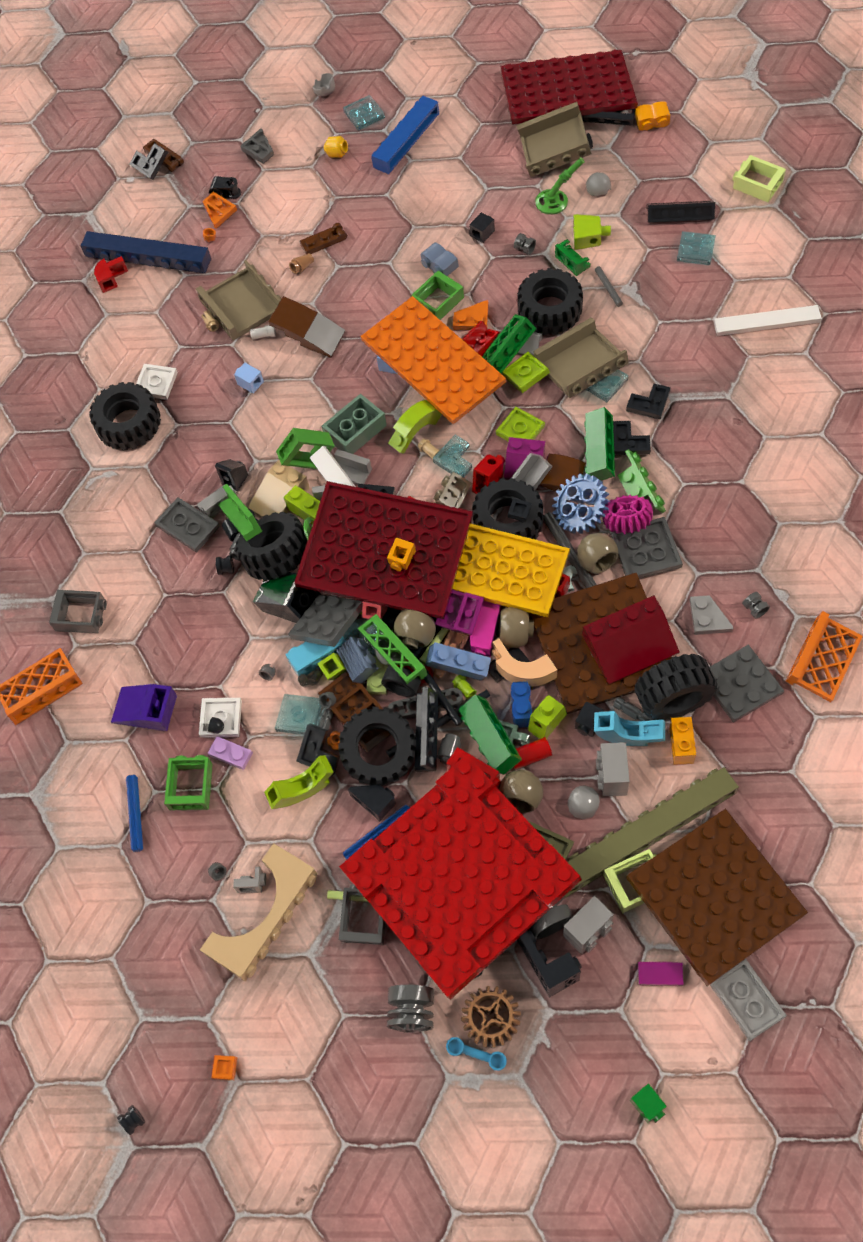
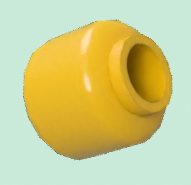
M341 136L328 137L324 144V151L330 158H340L347 153L348 143Z

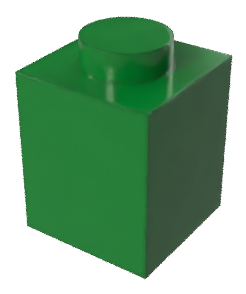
M649 1083L630 1099V1102L647 1123L652 1120L656 1123L666 1115L663 1112L667 1107Z

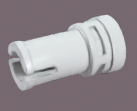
M269 325L250 329L252 340L276 337L275 328Z

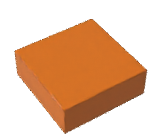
M214 1055L211 1078L235 1081L237 1057Z

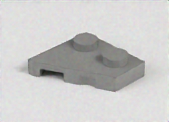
M710 595L690 597L689 601L695 635L733 631L732 624Z

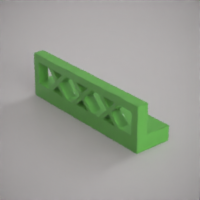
M227 484L224 485L223 489L229 498L219 503L218 506L243 538L248 541L261 533L262 530L253 514Z
M377 614L358 628L359 632L407 684L417 676L421 680L427 676L424 665ZM373 625L377 634H368L365 630ZM379 639H385L389 644V648L380 647ZM391 652H397L401 657V661H392ZM403 666H409L414 672L406 676L403 673Z

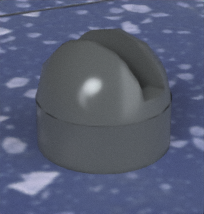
M271 664L263 665L258 672L263 679L268 681L273 679L276 672L275 667H270Z
M332 692L322 693L319 696V703L325 709L330 708L336 703V697Z
M218 862L212 863L210 868H208L210 877L215 881L223 879L227 872L226 867Z

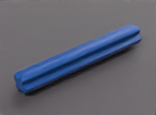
M128 775L126 777L131 850L133 852H140L143 850L138 777L136 775Z
M404 805L343 852L345 859L347 860L371 838L372 840L377 838L410 807Z

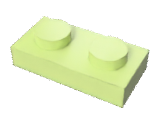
M373 656L378 670L367 679V691L370 695H387V689L382 685L381 681L388 665L382 664L377 659V656Z

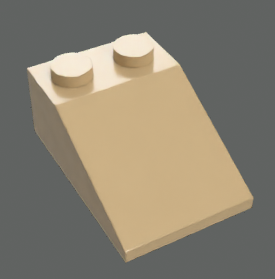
M278 460L265 475L248 509L262 518L275 512L278 514L280 512L288 513L290 510H288L283 497L295 485L307 492L310 489L307 477L290 466L281 465L280 460Z

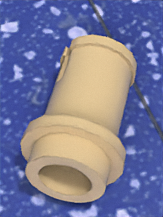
M210 311L203 312L204 314L201 317L206 323V328L212 332L216 331L219 328V322L214 319Z
M422 439L418 444L419 451L425 452L433 460H436L441 454V451L436 449L428 439Z

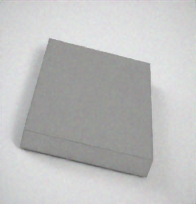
M746 959L710 984L749 1042L787 1016Z

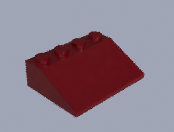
M655 595L583 626L582 636L608 685L680 653L664 611Z

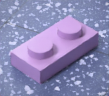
M218 736L208 752L210 757L242 770L245 769L253 754L252 750Z

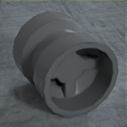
M522 233L518 234L514 241V249L518 251L523 250L527 255L532 254L536 246V239L527 238Z
M758 592L750 594L742 603L746 609H750L751 615L755 619L760 618L770 609L768 603L762 601V597Z

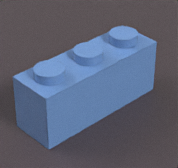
M435 642L429 647L425 665L482 680L488 675L491 658Z

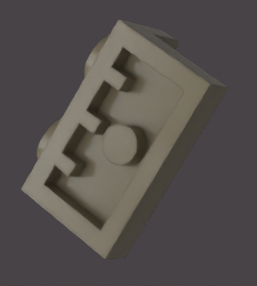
M455 472L449 476L446 475L441 482L443 486L441 491L438 490L433 497L434 503L459 508L472 483Z

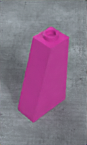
M483 601L473 634L470 635L472 653L491 658L492 642L495 641L500 613L503 608L502 605Z

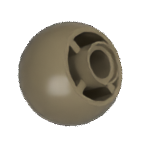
M604 533L587 535L582 539L577 548V558L580 565L590 573H602L608 570L618 559L619 552L616 542Z
M513 607L504 608L500 613L499 639L508 648H520L526 645L528 637H533L534 619H529V612Z
M404 610L397 616L393 631L407 648L417 650L418 647H426L430 644L435 636L436 626L434 619L429 615L414 610Z
M517 770L509 772L504 776L499 785V791L520 813L534 811L542 801V783L530 771Z

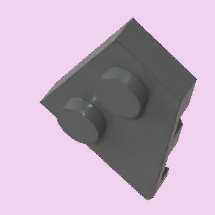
M261 128L240 145L241 151L262 164L274 155L273 149Z

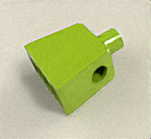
M574 214V250L600 246L601 236H611V225L601 226V218L599 216Z
M547 695L531 714L528 731L538 739L543 737L547 739L567 715L565 707L550 695Z

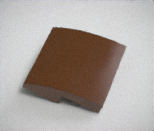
M549 453L546 461L553 467L539 485L555 492L557 489L562 490L560 485H567L566 479L572 481L573 475L577 478L579 474L583 475L586 462L569 456Z

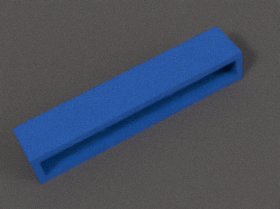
M422 96L416 101L412 109L399 121L389 136L382 141L379 148L373 152L371 156L373 168L390 174L439 115L438 101L426 96Z

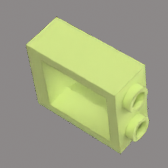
M750 155L746 161L742 162L740 170L735 172L732 179L734 181L733 189L769 203L784 181L786 169ZM748 170L769 177L771 180L768 185H764L744 176Z
M650 849L604 869L603 876L622 914L644 904L640 897L629 901L616 875L655 857L656 854H652Z

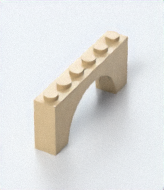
M274 843L262 859L264 865L272 871L276 881V897L268 916L255 929L240 936L226 937L212 932L200 949L204 955L244 981L253 976L257 969V963L260 959L262 960L266 957L269 945L272 941L278 939L281 934L280 929L284 923L290 921L293 916L292 911L296 905L302 903L305 898L304 893L317 880V872L313 867Z

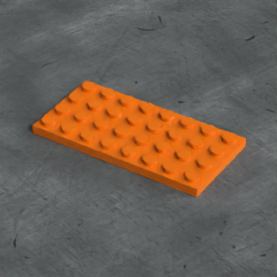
M413 296L360 336L361 340L453 425L506 383V378Z

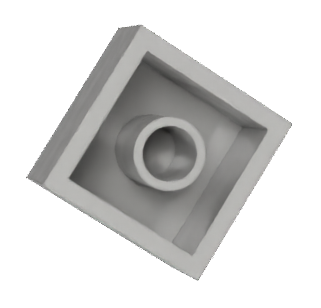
M626 742L601 743L600 751H597L598 790H602V797L627 796L629 771Z
M594 896L564 925L563 937L581 955L585 951L589 953L597 945L596 941L600 936L604 938L612 930L614 914Z

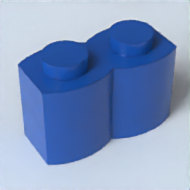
M525 681L513 682L511 685L513 724L519 728H527L532 714L530 686Z

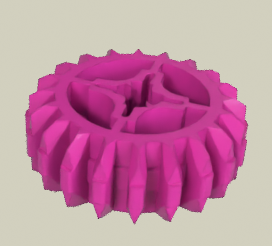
M631 494L629 496L623 495L622 497H616L615 500L611 499L609 503L605 504L609 510L603 511L605 517H602L604 525H606V529H610L611 532L616 531L617 534L622 532L624 535L626 533L632 534L635 531L640 532V529H646V526H649L652 521L653 508L649 500L644 497H638V495L631 496Z

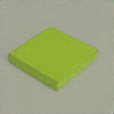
M526 352L505 368L501 374L521 393H524L548 375L550 371L531 353Z
M515 407L498 427L496 435L509 441V437L534 440L545 427V422Z

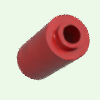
M546 737L515 748L522 760L513 769L517 770L551 757L552 750Z

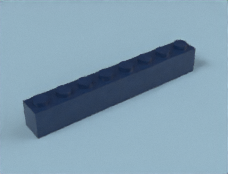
M90 231L86 232L80 245L85 257L114 260L122 256L126 263L195 273H206L211 261L208 247Z

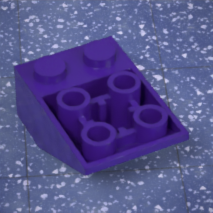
M147 684L121 687L111 723L167 731L177 695L171 686Z

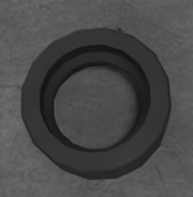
M389 666L381 683L392 693L403 697H414L421 680L417 676L407 684ZM403 668V673L406 676L412 673V671Z

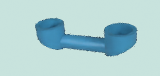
M457 1037L450 1038L446 1043V1050L452 1056L464 1054L488 1062L490 1067L497 1071L504 1069L507 1064V1058L501 1052L490 1054L465 1045L463 1040Z

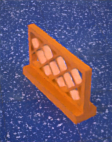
M822 611L815 618L785 682L791 685L796 683L823 699L832 702L863 636L828 618L830 614ZM830 625L835 628L837 635L829 636L826 630L827 626ZM848 635L856 640L853 645L847 646L843 636ZM839 638L842 647L834 649L831 639ZM826 641L829 651L821 652L819 643ZM844 650L847 659L839 662L836 652ZM832 654L835 663L827 665L823 655ZM819 657L822 666L814 668L811 659ZM837 667L839 676L832 678L828 668ZM824 670L827 679L819 681L816 671ZM811 673L815 683L809 684L803 681L804 674ZM821 684H830L832 689L830 695L822 690Z
M59 648L0 684V701L7 716L17 725L83 683L63 650ZM61 655L59 664L52 663L55 658ZM45 667L42 674H35L37 669ZM50 668H57L54 675H47ZM62 669H69L68 672L59 676ZM28 677L26 684H19L21 679ZM33 678L40 679L37 686L31 685ZM45 679L52 680V682L43 686ZM11 688L9 695H3L1 691ZM17 688L23 689L21 696H14ZM28 690H35L34 693L26 697ZM12 700H18V703L9 707Z

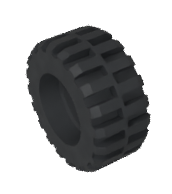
M547 268V270L540 269L537 273L533 272L529 275V278L526 277L518 288V315L526 317L535 326L536 330L534 332L536 333L542 332L543 335L563 333L567 331V328H572L580 319L583 308L582 286L574 276L571 277V274L567 271L562 272V269L552 270V268ZM546 297H555L563 302L555 306H545L537 301Z
M120 382L115 386L112 384L108 389H103L100 392L101 394L95 397V402H92L90 407V421L99 439L108 447L117 450L119 448L121 450H128V448L136 449L139 445H145L146 441L151 440L154 437L153 434L157 433L158 426L161 423L160 411L153 395L147 388H143L142 385H135L132 382H127V384ZM138 410L136 415L128 421L121 423L113 422L115 417L124 411Z
M503 478L499 479L498 482H490L488 487L484 486L481 489V493L479 492L475 496V501L472 505L474 525L534 540L539 536V532H541L543 527V502L540 499V494L534 491V487L530 484L527 486L525 481L520 480L518 482L514 478H510V480ZM513 498L532 503L526 522L518 520L513 523H501L491 517L492 513L497 509L511 506Z
M275 512L269 516L265 515L259 520L257 519L256 521L262 532L248 541L240 534L235 546L237 557L251 577L265 581L271 578L277 579L279 576L289 574L288 572L291 570L294 571L301 563L308 541L300 520L295 515L286 512H280L279 514Z
M683 654L679 657L675 656L669 660H664L660 664L651 667L649 671L644 672L643 676L639 677L636 682L635 693L645 715L649 719H663L666 721L668 719L671 720V718L685 716V714L691 713L705 705L716 694L718 684L706 659L696 654Z
M373 707L371 710L365 708L361 710V713H355L351 716V720L343 726L344 729L340 733L338 744L340 759L345 770L348 771L353 779H357L359 783L364 785H382V787L388 786L389 783L399 781V778L405 776L408 769L412 766L416 751L414 731L410 728L406 718L403 719L400 713H394L386 707L384 709ZM383 729L394 737L397 746L396 753L388 763L377 766L371 765L360 756L358 751L360 738L369 730Z

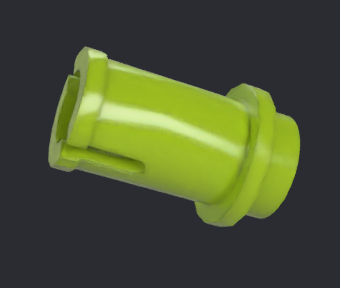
M458 675L452 681L454 688H458L466 699L474 696L477 691L466 681L467 678L465 676Z

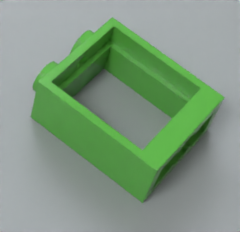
M437 271L411 297L413 296L441 320L464 298V290L462 285ZM439 288L450 296L435 309L424 300Z
M293 428L276 453L281 465L318 469L310 457L322 446H325L331 452L335 445L329 432ZM303 444L315 445L311 452L299 451Z
M179 755L175 758H169L164 802L169 810H209L213 764L208 757L196 755L195 757L187 758L186 756ZM179 769H204L202 795L176 796Z

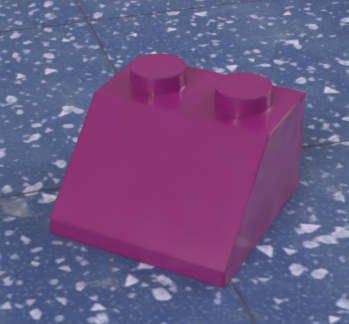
M509 437L504 478L510 480L530 453L538 454L545 458V441Z

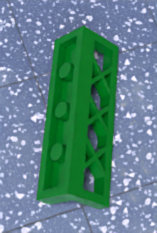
M515 314L482 357L498 372L502 373L536 330L535 326L526 317Z

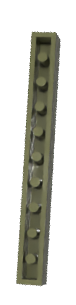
M725 767L720 770L716 768L709 772L702 781L697 779L691 783L690 788L687 790L681 789L677 791L669 801L663 800L659 802L654 810L650 812L648 810L644 811L638 816L639 819L636 821H628L621 826V830L616 833L613 831L603 837V841L598 844L596 842L591 843L586 847V851L580 855L579 853L573 854L568 858V863L581 876L582 880L563 897V900L603 876L604 869L639 854L734 796L739 786Z

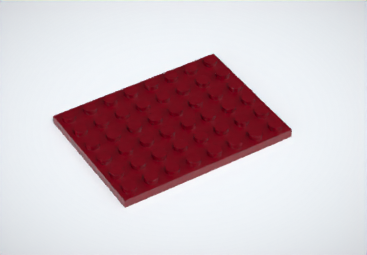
M622 50L500 66L512 125L524 123L577 102L582 116L599 112L638 108V102Z
M327 481L294 584L296 587L399 610H414L431 617L444 619L473 518V511ZM396 538L414 543L416 552L407 570H394L390 567L391 564L388 563L387 557Z

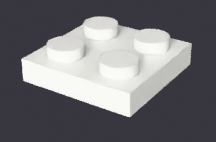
M144 364L136 384L147 388L154 398L167 400L178 372L176 368Z
M202 698L199 725L200 738L217 736L239 737L241 698ZM212 717L223 721L224 729L222 732L217 734L208 732L209 722Z

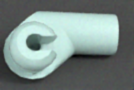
M571 565L565 567L563 574L570 577V587L567 593L574 591L571 579L578 573L576 568Z

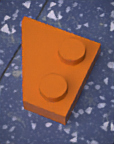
M212 192L203 200L204 207L215 229L237 211L236 205L215 192Z
M488 300L454 312L453 330H472L480 321H484L487 327Z

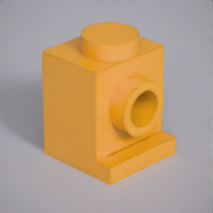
M399 538L395 539L387 557L391 568L397 571L407 570L416 552L414 543Z

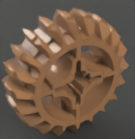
M486 986V993H483L482 989L478 988L479 996L471 993L470 996L473 1002L466 999L465 1004L469 1008H462L461 1010L462 1013L468 1015L461 1017V1021L469 1022L463 1026L464 1031L471 1030L468 1033L470 1039L476 1035L475 1044H479L481 1039H483V1047L486 1048L488 1041H491L492 1048H496L495 1041L499 1040L500 1045L504 1046V1037L508 1041L512 1040L509 1032L517 1034V1029L513 1025L519 1026L520 1021L514 1018L520 1017L521 1013L520 1011L513 1010L517 1009L519 1005L518 1003L510 1004L514 999L513 995L505 998L507 990L504 989L501 994H498V986H495L494 992H491L490 986ZM496 1000L490 1007L479 1006L483 1001ZM502 1003L509 1011L508 1023L499 1016ZM474 1011L483 1018L480 1030L473 1023ZM495 1011L494 1015L497 1020L491 1019L487 1022L486 1020L488 1019L485 1014L491 1015ZM493 1026L504 1028L496 1034H485Z

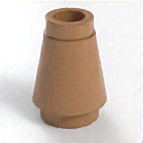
M310 253L293 258L289 263V267L294 274H301L314 262V258Z

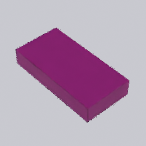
M638 962V985L683 986V963Z

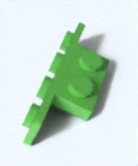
M629 449L625 452L632 466L617 476L627 495H638V497H644L645 499L650 497L655 508L664 513L666 511L663 506L665 502L660 495H657L655 484L648 479L649 473L644 466H641L640 462L642 460L636 452L633 453Z

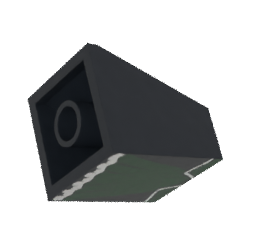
M288 572L289 574L279 576L277 579L263 580L253 603L262 612L294 623L298 622L319 594L322 595L319 591L296 587L294 582L297 573Z

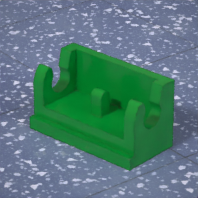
M568 239L560 244H556L555 257L575 276L591 267L588 257L582 258L570 245H567L570 243Z

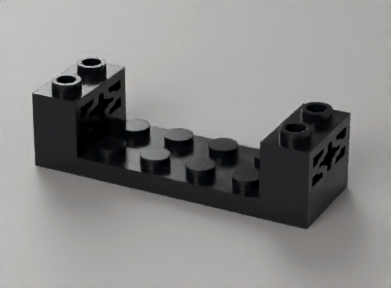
M531 930L524 932L517 939L549 998L580 981V969L582 966L576 956L572 957L570 952L547 964V958L541 949L538 951L536 948V939Z

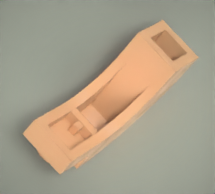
M499 638L492 642L493 650L491 652L496 659V670L506 680L512 683L525 681L528 682L530 687L546 684L557 678V669L547 654L532 662H521L509 654Z

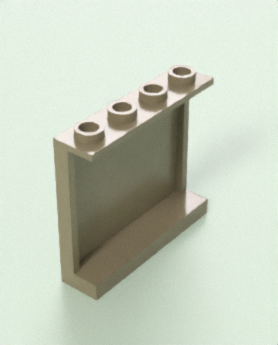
M577 102L516 125L521 137L527 163L526 168L530 177L573 162L580 157L583 158L591 155L582 115Z
M247 260L244 261L245 269L205 291L202 286L196 288L199 300L212 313L213 317L219 322V325L232 341L246 334L250 329H254L268 321L281 300V297L274 293L272 286L266 284L264 277L261 274L259 275L253 264L250 265Z
M592 317L533 351L534 357L549 368L550 373L547 376L569 398L629 364L627 351L620 352L596 329V323Z

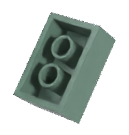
M360 393L322 425L323 432H329L337 449L354 454L385 428L387 423L385 413Z

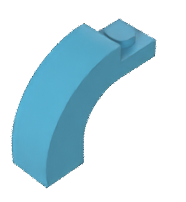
M615 711L595 712L594 732L603 740L611 743L626 742V746H648V743L665 741V721L663 719L629 721L619 717Z

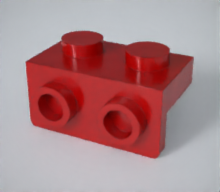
M480 321L462 340L482 357L500 332L487 329L485 322Z

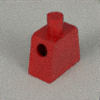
M487 454L473 469V493H481V489L484 486L488 487L490 482H498L499 479H502L505 458L502 455L494 457Z

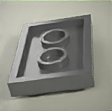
M179 497L155 521L156 527L196 553L220 527L218 522Z

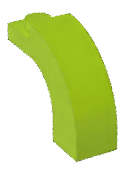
M427 400L417 402L398 419L393 427L395 432L388 444L398 452L405 453L415 434L428 424L436 425L442 414Z
M326 755L319 756L306 771L290 779L273 781L264 793L271 809L291 806L315 795L330 783L328 778L334 772Z

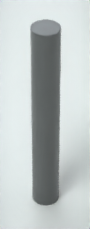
M600 266L596 267L595 272L616 306H622V300Z

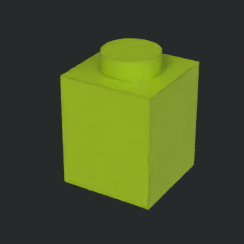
M332 653L317 663L327 680L334 681L347 671L337 653Z

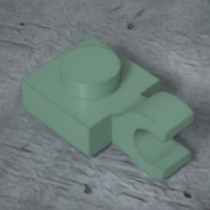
M499 720L512 744L515 741L523 746L530 742L529 735L518 732L519 727L517 725Z

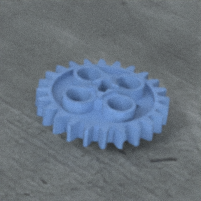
M579 474L577 478L573 475L572 481L566 479L567 485H560L561 491L556 490L559 496L553 498L557 503L552 505L556 509L552 513L557 516L555 520L559 522V526L564 530L574 534L576 532L582 534L583 530L589 532V527L595 529L596 522L601 524L599 518L605 517L604 510H609L605 506V504L610 502L606 499L609 493L605 491L607 487L603 485V482L595 476ZM570 500V501H574V502L580 503V504H577V505H576V504H574L573 502H567V501ZM586 503L588 505H594V507H588L583 504Z

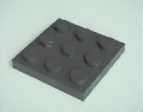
M665 517L652 520L650 525L646 526V529H640V532L635 531L632 534L626 533L624 535L622 532L617 534L616 531H610L611 538L617 544L618 557L625 576L637 572L640 579L679 569L683 566Z
M319 594L288 635L293 640L335 647L361 613L363 601Z
M749 645L710 666L718 684L714 698L733 723L784 693V689Z

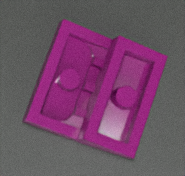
M452 590L445 618H437L435 625L455 632L472 635L484 598L467 592L462 593Z

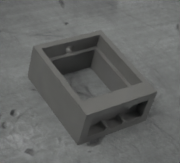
M57 590L49 624L55 631L98 634L100 627L103 625L102 615L103 611L106 610L107 601L101 592ZM69 603L95 604L91 623L65 621Z
M350 885V888H344L339 940L348 943L384 945L386 922L380 915L378 934L348 932L351 896H364L355 885Z

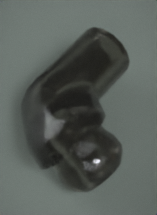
M317 665L312 675H299L298 682L302 687L317 685L324 673L319 665Z

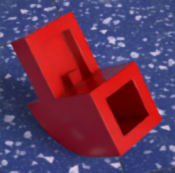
M122 256L109 262L102 259L94 268V275L103 293L118 287L115 277L128 272Z

